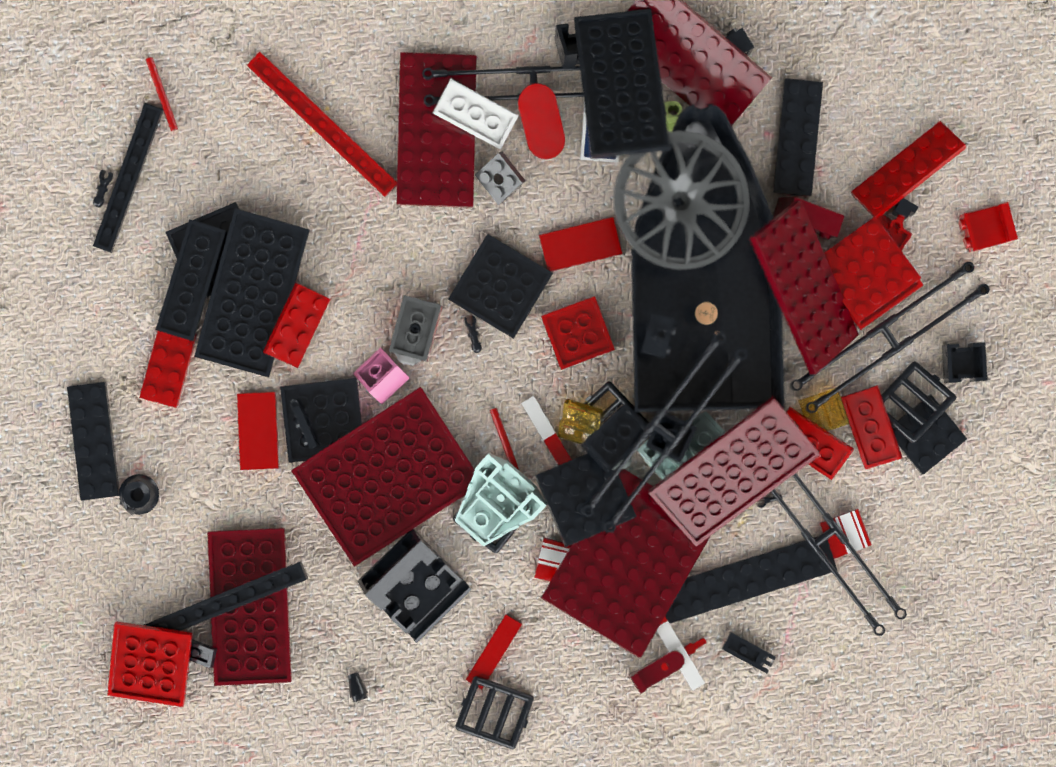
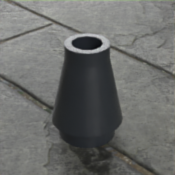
M359 672L348 675L349 694L352 701L357 702L368 698V691L359 676Z

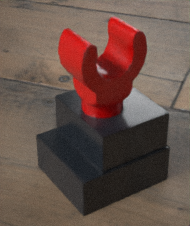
M905 198L900 200L891 213L896 218L889 223L888 228H891L893 224H897L899 227L897 233H899L903 229V221L908 216H913L919 207Z

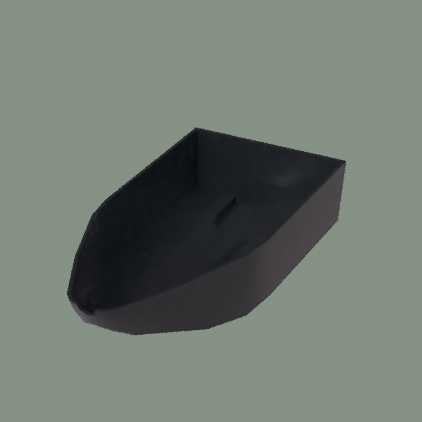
M695 104L687 106L681 112L672 132L687 131L707 136L721 144L733 155L744 173L748 186V217L740 237L732 248L722 257L705 266L693 269L666 268L645 259L632 248L631 276L635 412H658L660 408H663L704 354V350L713 340V334L717 331L725 334V341L719 344L711 355H708L667 411H695L725 372L726 367L735 356V351L738 348H744L747 351V358L741 360L733 372L729 373L701 411L757 409L772 397L785 409L782 310L750 240L755 233L773 220L774 217L752 164L725 113L713 104H709L706 108L702 109L695 107ZM677 143L685 166H687L698 146ZM670 144V151H662L659 161L668 178L675 180L678 176V163L673 145ZM703 148L691 172L693 183L701 182L718 161L716 156ZM721 163L709 183L733 181L723 163ZM655 168L653 174L658 176V173ZM651 180L646 196L658 197L661 195L660 186ZM735 185L713 188L706 191L702 197L708 204H737ZM679 197L673 200L676 203L675 207L682 205ZM643 201L641 209L648 206L650 203ZM656 208L638 216L634 233L639 239L660 224L663 220V211ZM736 209L713 211L731 229ZM703 214L696 215V223L710 243L716 247L726 237L727 233L712 219ZM676 222L670 234L666 256L684 259L686 254L685 228L680 222ZM665 228L642 242L653 251L662 254ZM694 233L690 258L710 251ZM704 302L712 303L718 311L716 320L708 325L701 324L695 317L697 306ZM651 313L674 318V324H677L674 336L671 335L669 343H672L670 354H666L665 358L641 352ZM717 334L716 340H722V334ZM743 350L738 352V357L745 355Z

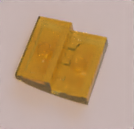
M834 389L798 400L802 414L827 431L850 424L840 393L838 392L830 397L829 401L818 407L815 413H808L805 406L807 403L814 402L822 395L828 394ZM810 404L809 410L813 411L815 407L813 404Z
M566 399L563 407V416L559 422L558 437L581 444L600 427L603 409Z

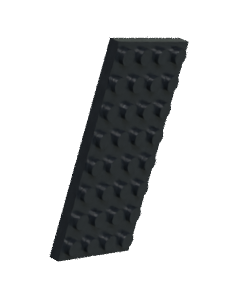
M651 9L574 17L591 159L670 151Z
M237 208L234 209L194 357L270 377L275 358L263 353L296 283L310 229Z

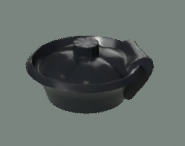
M135 474L128 477L119 489V505L132 516L134 514L141 515L150 512L159 500L157 484L152 478L143 474Z

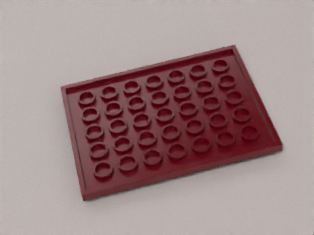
M421 386L291 470L354 567L465 496L475 471Z
M622 469L619 472V477L629 498L642 479L626 469ZM647 482L631 502L637 517L617 525L616 529L611 533L603 531L572 544L540 597L639 659L644 654L710 538L708 537L698 546H695L652 498L648 490L653 486Z

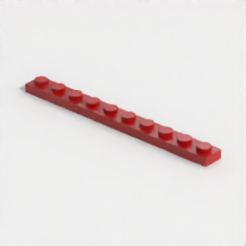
M261 52L247 64L249 69L384 197L397 186V182Z

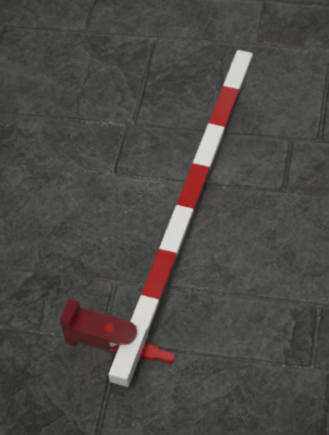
M532 396L522 402V406L558 466L571 461L572 459L535 397ZM664 617L657 632L668 652L628 674L640 694L678 670L681 671L692 691L705 684L689 657L696 652V649L706 644L705 638H701L693 644L689 643L683 647L668 620Z

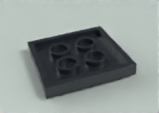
M929 394L928 397L940 406L936 399ZM922 401L913 407L924 419H927L934 412ZM946 412L915 443H911L896 429L893 430L899 448L921 475L928 472L967 440L966 436ZM907 413L898 420L911 433H914L921 426Z

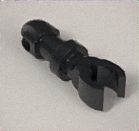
M101 170L99 174L100 185H97L96 189L98 191L93 199L95 207H101L104 204L105 199L103 198L105 192H108L107 185L113 179L112 172H108L106 179L105 170Z
M474 315L471 317L473 323L470 325L465 317L464 325L469 331L468 338H471L472 350L475 353H479L482 350V346L478 339L479 332L476 331V318Z

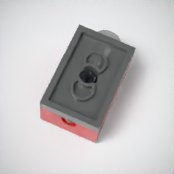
M406 295L403 296L389 352L395 353L400 363L413 366L420 361L428 362L443 308L442 305Z

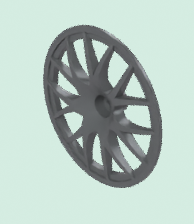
M687 131L668 132L669 141L673 145L678 163L677 178L675 180L668 178L656 152L650 154L658 176L634 168L638 161L647 153L629 155L616 179L613 196L614 211L623 236L630 246L645 259L666 268L693 269L705 266L719 259L737 242L748 217L749 191L740 165L733 155L721 144L698 133ZM677 143L698 146L687 166H685ZM703 148L716 156L718 161L701 182L693 183L691 172ZM721 163H723L733 181L709 183ZM631 171L652 180L660 186L661 195L651 197L625 190ZM735 185L737 204H708L702 197L706 191L713 188ZM627 195L650 204L627 218L624 196ZM679 197L682 205L675 207L676 203L673 200ZM656 208L663 211V220L660 224L639 239L630 226L629 221ZM736 209L731 229L713 211ZM703 214L712 219L727 233L726 237L716 247L710 243L696 223V215ZM676 222H680L685 228L686 254L684 259L666 256L670 234ZM665 228L662 254L653 251L642 242ZM694 233L710 251L690 258Z

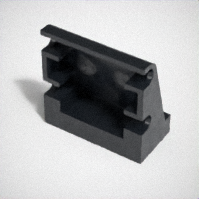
M414 529L407 532L358 580L364 595L381 611L384 610L389 618L405 633H408L416 643L472 590Z

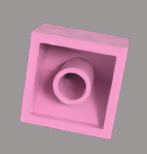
M381 347L353 373L368 392L381 404L389 399L409 379L406 373Z

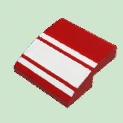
M859 509L832 518L849 539V543L855 551L872 545ZM826 521L820 522V526L824 533L830 527L828 526ZM835 534L828 539L834 559L851 553Z
M544 538L534 578L550 581L570 546L565 547L561 541Z

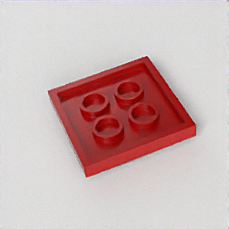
M595 296L541 316L561 370L615 350Z

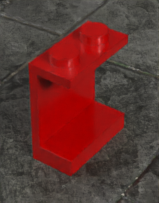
M1008 202L975 212L964 213L959 216L958 224L965 235V238H963L964 246L969 252L1018 239Z

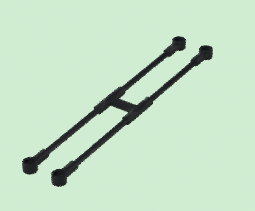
M524 66L509 69L458 71L425 68L422 72V77L425 80H431L432 78L452 75L516 73L530 74V84L538 83L537 74L555 71H580V66L563 70L562 66ZM430 71L432 75L426 77L424 73ZM583 92L554 93L556 98L583 97ZM520 93L517 95L484 97L492 101L518 100ZM431 94L424 97L425 106L432 107L438 103L440 97H434ZM432 98L433 102L431 104H428L426 102V99Z
M972 262L963 263L961 268L952 273L948 279L897 314H893L868 331L865 336L834 357L819 372L880 332L883 333L892 346L891 349L881 355L882 357L834 390L822 395L814 402L807 403L805 406L808 413H815L818 407L829 401L830 397L884 360L887 361L906 348L916 338L978 297L988 294L990 289L987 284L978 285L976 290L966 296L959 304L899 343L888 328L899 317L950 282L956 281L964 274L971 273L974 270V264ZM966 264L970 266V271L965 269ZM981 286L985 288V293L980 291ZM807 373L801 378L793 380L790 383V388L793 391L801 390L803 385L814 378L815 375ZM794 382L799 383L798 389L794 388ZM810 404H813L815 407L813 411L809 410Z
M717 331L713 334V340L704 350V354L663 408H660L641 433L638 441L599 492H596L589 503L583 505L582 513L585 516H591L603 493L653 430L669 440L661 456L622 507L618 508L610 520L605 521L604 529L606 532L611 533L616 529V524L623 516L625 509L664 458L668 457L688 431L690 424L731 371L733 372L741 360L747 358L748 353L744 348L736 349L735 356L726 367L725 372L675 435L659 424L667 413V409L708 355H711L716 347L725 341V334L723 332ZM722 334V340L717 341L716 335ZM743 350L745 355L738 357V352ZM586 507H590L591 512L586 513L584 509ZM608 523H612L613 528L608 529L606 528V525Z
M795 473L793 475L794 479L823 515L822 518L830 527L828 530L814 539L810 532L802 526L777 491L774 489L771 493L799 528L802 536L821 561L825 562L863 612L865 619L873 628V633L882 636L885 633V627L879 624L873 615L866 610L828 560L820 545L835 534L841 543L846 545L884 595L886 602L894 611V616L900 620L904 619L907 616L906 610L901 608L895 599L887 593L849 543V539L834 519H832L829 513H826L804 482ZM899 610L903 611L902 617H898L897 612ZM878 626L882 628L881 633H876Z

